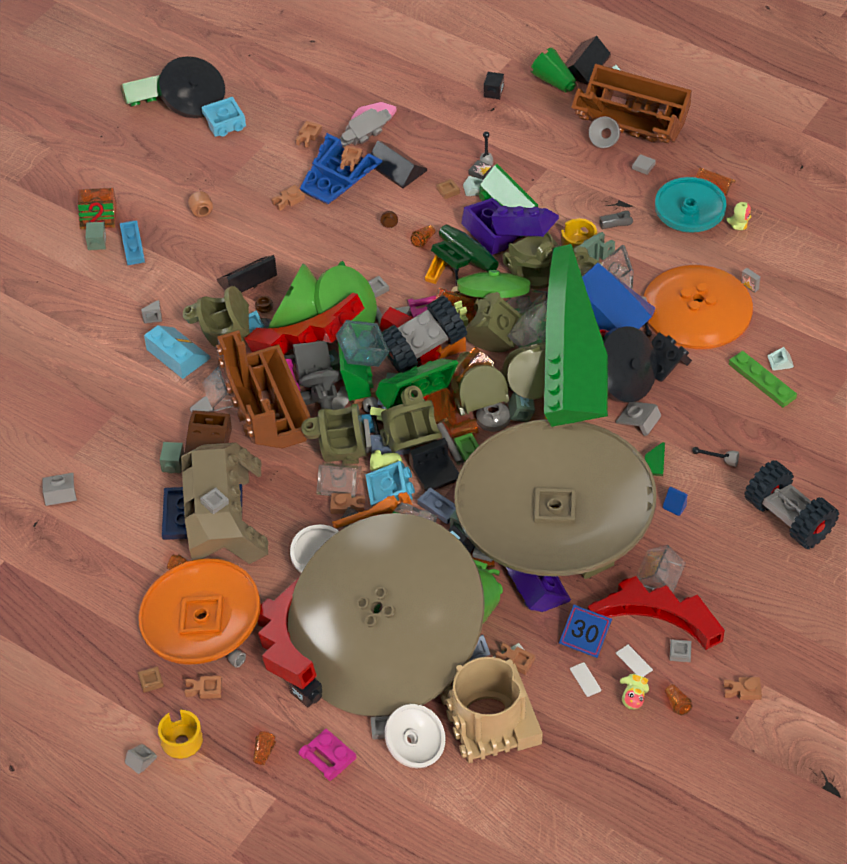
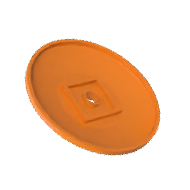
M704 265L679 266L661 273L651 281L643 296L647 298V302L655 307L653 316L647 321L649 327L656 334L660 332L665 337L668 335L677 342L675 345L690 349H711L731 343L746 331L753 314L752 298L743 283L721 269ZM695 299H700V300H702V302H698V301H694V300H695Z
M220 559L189 561L164 573L148 589L139 610V628L148 647L165 660L186 665L211 662L231 653L249 637L255 628L260 614L259 592L251 576L244 569L231 562ZM200 614H207L204 618L197 619Z

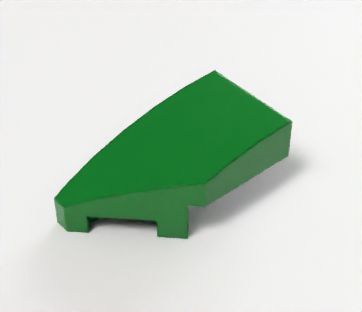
M662 442L645 454V461L649 465L653 476H663L665 442Z

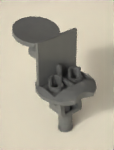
M327 342L293 344L294 354L285 355L284 357L285 359H293L294 364H296V373L299 377L298 384L311 388L312 401L318 402L321 409H332L331 401L337 397L334 384L343 377L341 371L333 370V367H331Z

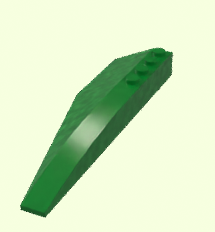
M572 244L553 249L549 277L545 342L544 414L551 427L608 416V354Z

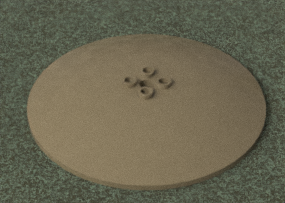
M543 419L507 428L478 446L466 460L458 475L455 487V508L460 526L473 545L490 559L523 573L540 576H569L604 567L618 560L637 545L647 532L654 516L656 485L649 465L643 456L619 435L600 426L583 421L551 427L548 420ZM554 504H557V505L560 506L559 508H556V509H555V508H551V506L554 505Z
M392 513L371 516L337 532L308 561L292 595L288 616V632L290 633V640L293 646L304 657L313 662L317 675L315 679L322 684V699L348 713L368 717L390 716L395 710L404 705H424L436 698L454 682L456 667L458 665L463 666L469 662L478 643L484 619L485 601L481 576L466 547L443 526L429 519L411 514ZM377 604H382V610L375 614L374 607Z

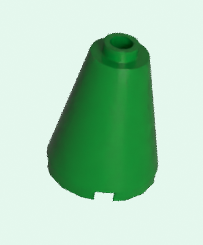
M553 47L548 48L547 53L544 54L542 52L535 59L531 66L533 71L530 70V72L537 78L563 92H571L576 86V79L558 52Z

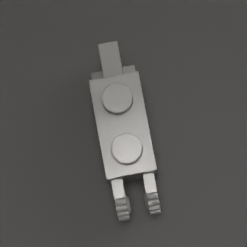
M369 109L350 120L345 128V133L340 138L342 146L345 147L351 143L354 146L358 143L364 144L369 140L370 136L379 135L383 131V126L392 118L391 114H389L387 109L379 112L375 109Z

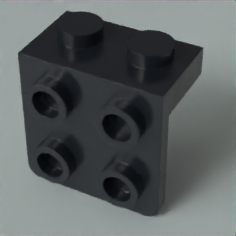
M659 332L651 341L657 359L656 379L659 382L664 381L680 361L687 366L691 363L692 360L687 356L689 352L682 346L676 347L675 344L677 342L669 335L665 337Z
M445 437L409 451L410 466L425 491L429 488L436 490L457 481L459 472L448 455V442Z

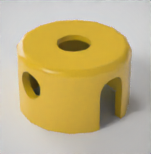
M581 218L567 221L565 223V233L564 230H561V246L572 244V247L575 248L581 245L586 239L597 235L596 226L591 221ZM585 227L588 232L582 231L581 228Z
M180 710L181 719L179 721L172 722L168 713L161 719L158 725V735L162 749L167 755L177 759L188 758L194 755L200 749L203 742L200 721L196 715L186 710ZM186 736L188 738L187 742L176 744L178 737Z

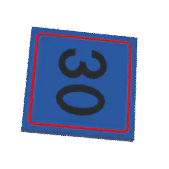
M573 605L559 644L598 658L612 619Z

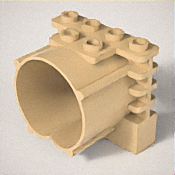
M481 657L471 660L463 666L458 665L456 667L453 685L444 690L440 697L442 704H447L448 710H446L449 722L454 723L453 733L455 739L460 740L461 745H459L462 758L466 757L467 762L472 763L473 759L480 758L482 760L487 755L492 754V756H496L497 752L501 751L507 753L510 752L511 748L516 747L520 751L542 744V730L516 665L513 664L512 660L504 661L494 657ZM481 699H495L505 705L504 711L496 714H480L469 710L468 707Z

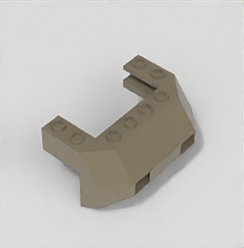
M236 442L201 445L181 456L185 524L192 561L203 559L223 547L248 564L268 555L267 538L257 532L252 526L243 522L241 513L239 483L242 485L249 483L248 470L257 477L262 476L260 459ZM214 488H217L229 499V504L215 514H212L200 502V498Z

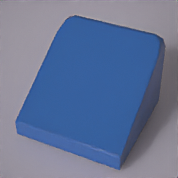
M669 487L663 509L680 516L686 508L688 494Z

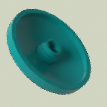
M695 177L677 178L667 182L659 189L655 198V211L664 224L675 230L702 232L715 227L721 222L726 212V198L721 189L710 181Z

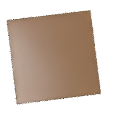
M452 179L436 185L437 190L444 199L460 194L459 187Z
M158 666L138 672L144 693L164 687Z

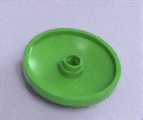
M343 265L332 267L320 275L315 286L314 298L318 314H322L336 306L352 293H357L365 309L343 329L357 336L364 335L372 328L376 319L377 304L374 292L365 277L357 270Z
M490 270L489 272L471 274L458 279L457 290L462 294L484 298L487 294L499 292L501 298H510L529 293L531 282L518 275Z

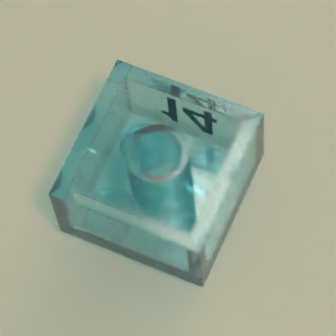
M346 320L336 334L347 364L379 367L389 354V349L377 323Z

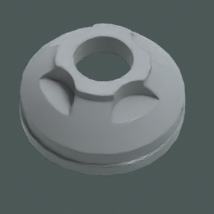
M599 117L590 125L589 138L597 147L609 148L620 137L619 125L610 117ZM606 128L611 130L609 138H603L602 131Z
M501 402L477 409L476 422L486 431L495 432L503 430L510 423L509 409ZM490 407H496L499 409L496 413H491L488 411Z

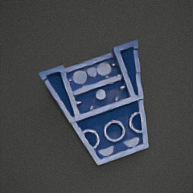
M327 133L323 145L321 144L319 148V154L314 159L313 166L308 171L300 190L326 204H330L382 163V160L368 153L364 158L361 157L358 165H354V171H350V166L340 169L344 148L340 139Z
M596 263L582 276L599 330L610 331L624 326L640 329L653 316L655 307L600 263Z

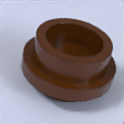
M386 211L381 215V224L386 228H392L397 225L398 216L393 211Z
M261 296L257 299L255 308L261 313L269 312L273 309V301L268 296Z

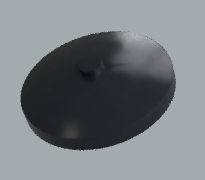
M191 56L176 58L163 68L159 77L158 89L163 102L172 111L184 117H205L201 107L221 101L225 96V83L222 75L212 64L201 58Z
M630 326L614 328L603 337L604 346L608 354V396L621 403L636 402L645 397L654 384L657 373L655 350L649 338L641 330Z

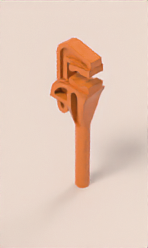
M407 492L399 493V501L396 500L394 495L388 496L369 510L333 521V527L337 529L371 516L392 514L393 511L400 514H408L413 509L410 496Z

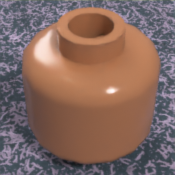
M198 191L190 196L188 205L196 217H205L212 212L213 203L206 192Z

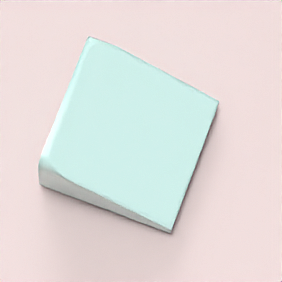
M468 176L463 184L466 196L479 195L480 184L483 180Z
M784 347L767 355L773 371L794 367L791 356Z

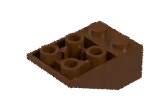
M192 410L184 455L201 445L229 443L232 431L230 414Z

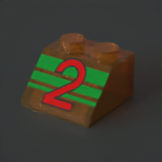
M114 188L79 190L78 211L80 229H86V223L104 222L105 228L115 227L117 202Z

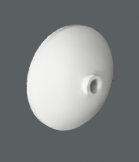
M312 525L299 531L290 547L291 561L296 570L302 573L315 552L339 531L327 525Z
M408 704L395 710L388 718L385 726V741L390 753L398 762L411 768H424L436 762L443 753L445 731L439 718L430 709L422 705Z

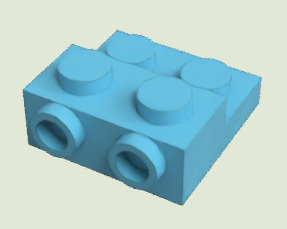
M233 97L201 107L202 113L207 119L209 128L215 137H223L228 132L234 130L241 131L246 127L245 116Z
M401 461L365 474L372 507L388 496L394 495L396 500L399 501V493L407 492L410 499H413L412 493H415L412 482H409L412 473L409 467H405Z

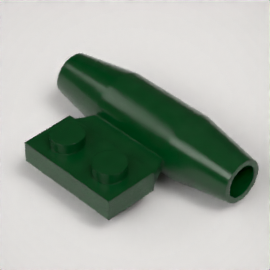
M448 224L444 225L439 231V236L444 241L433 244L431 248L433 253L455 269L467 266L470 263L489 272L490 270H496L499 266V262L484 246L465 232Z

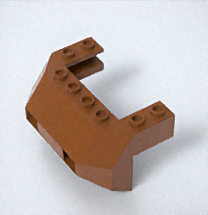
M595 64L586 93L577 88L571 108L579 116L578 118L586 121L590 120L593 122L597 118L604 116L612 118L619 125L620 133L624 131L629 132L630 136L636 138L643 136L646 137L647 141L654 143L656 140L663 143H674L684 126L691 105L692 90ZM612 96L626 99L625 105L611 101ZM658 109L665 110V113L659 111L657 114Z
M239 330L218 336L216 350L218 356H220L218 358L219 366L221 369H224L227 379L225 384L228 394L233 396L231 397L233 407L238 408L237 416L239 421L244 423L242 427L245 436L248 435L254 444L281 449L306 442L307 438L304 436L301 427L302 423L306 419L311 418L280 346L276 345L246 354L245 342L241 340ZM262 391H268L272 400L271 403L269 399H262Z

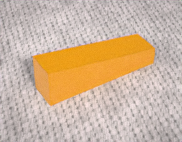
M436 254L425 276V281L433 284L437 283L447 265V262L440 259Z

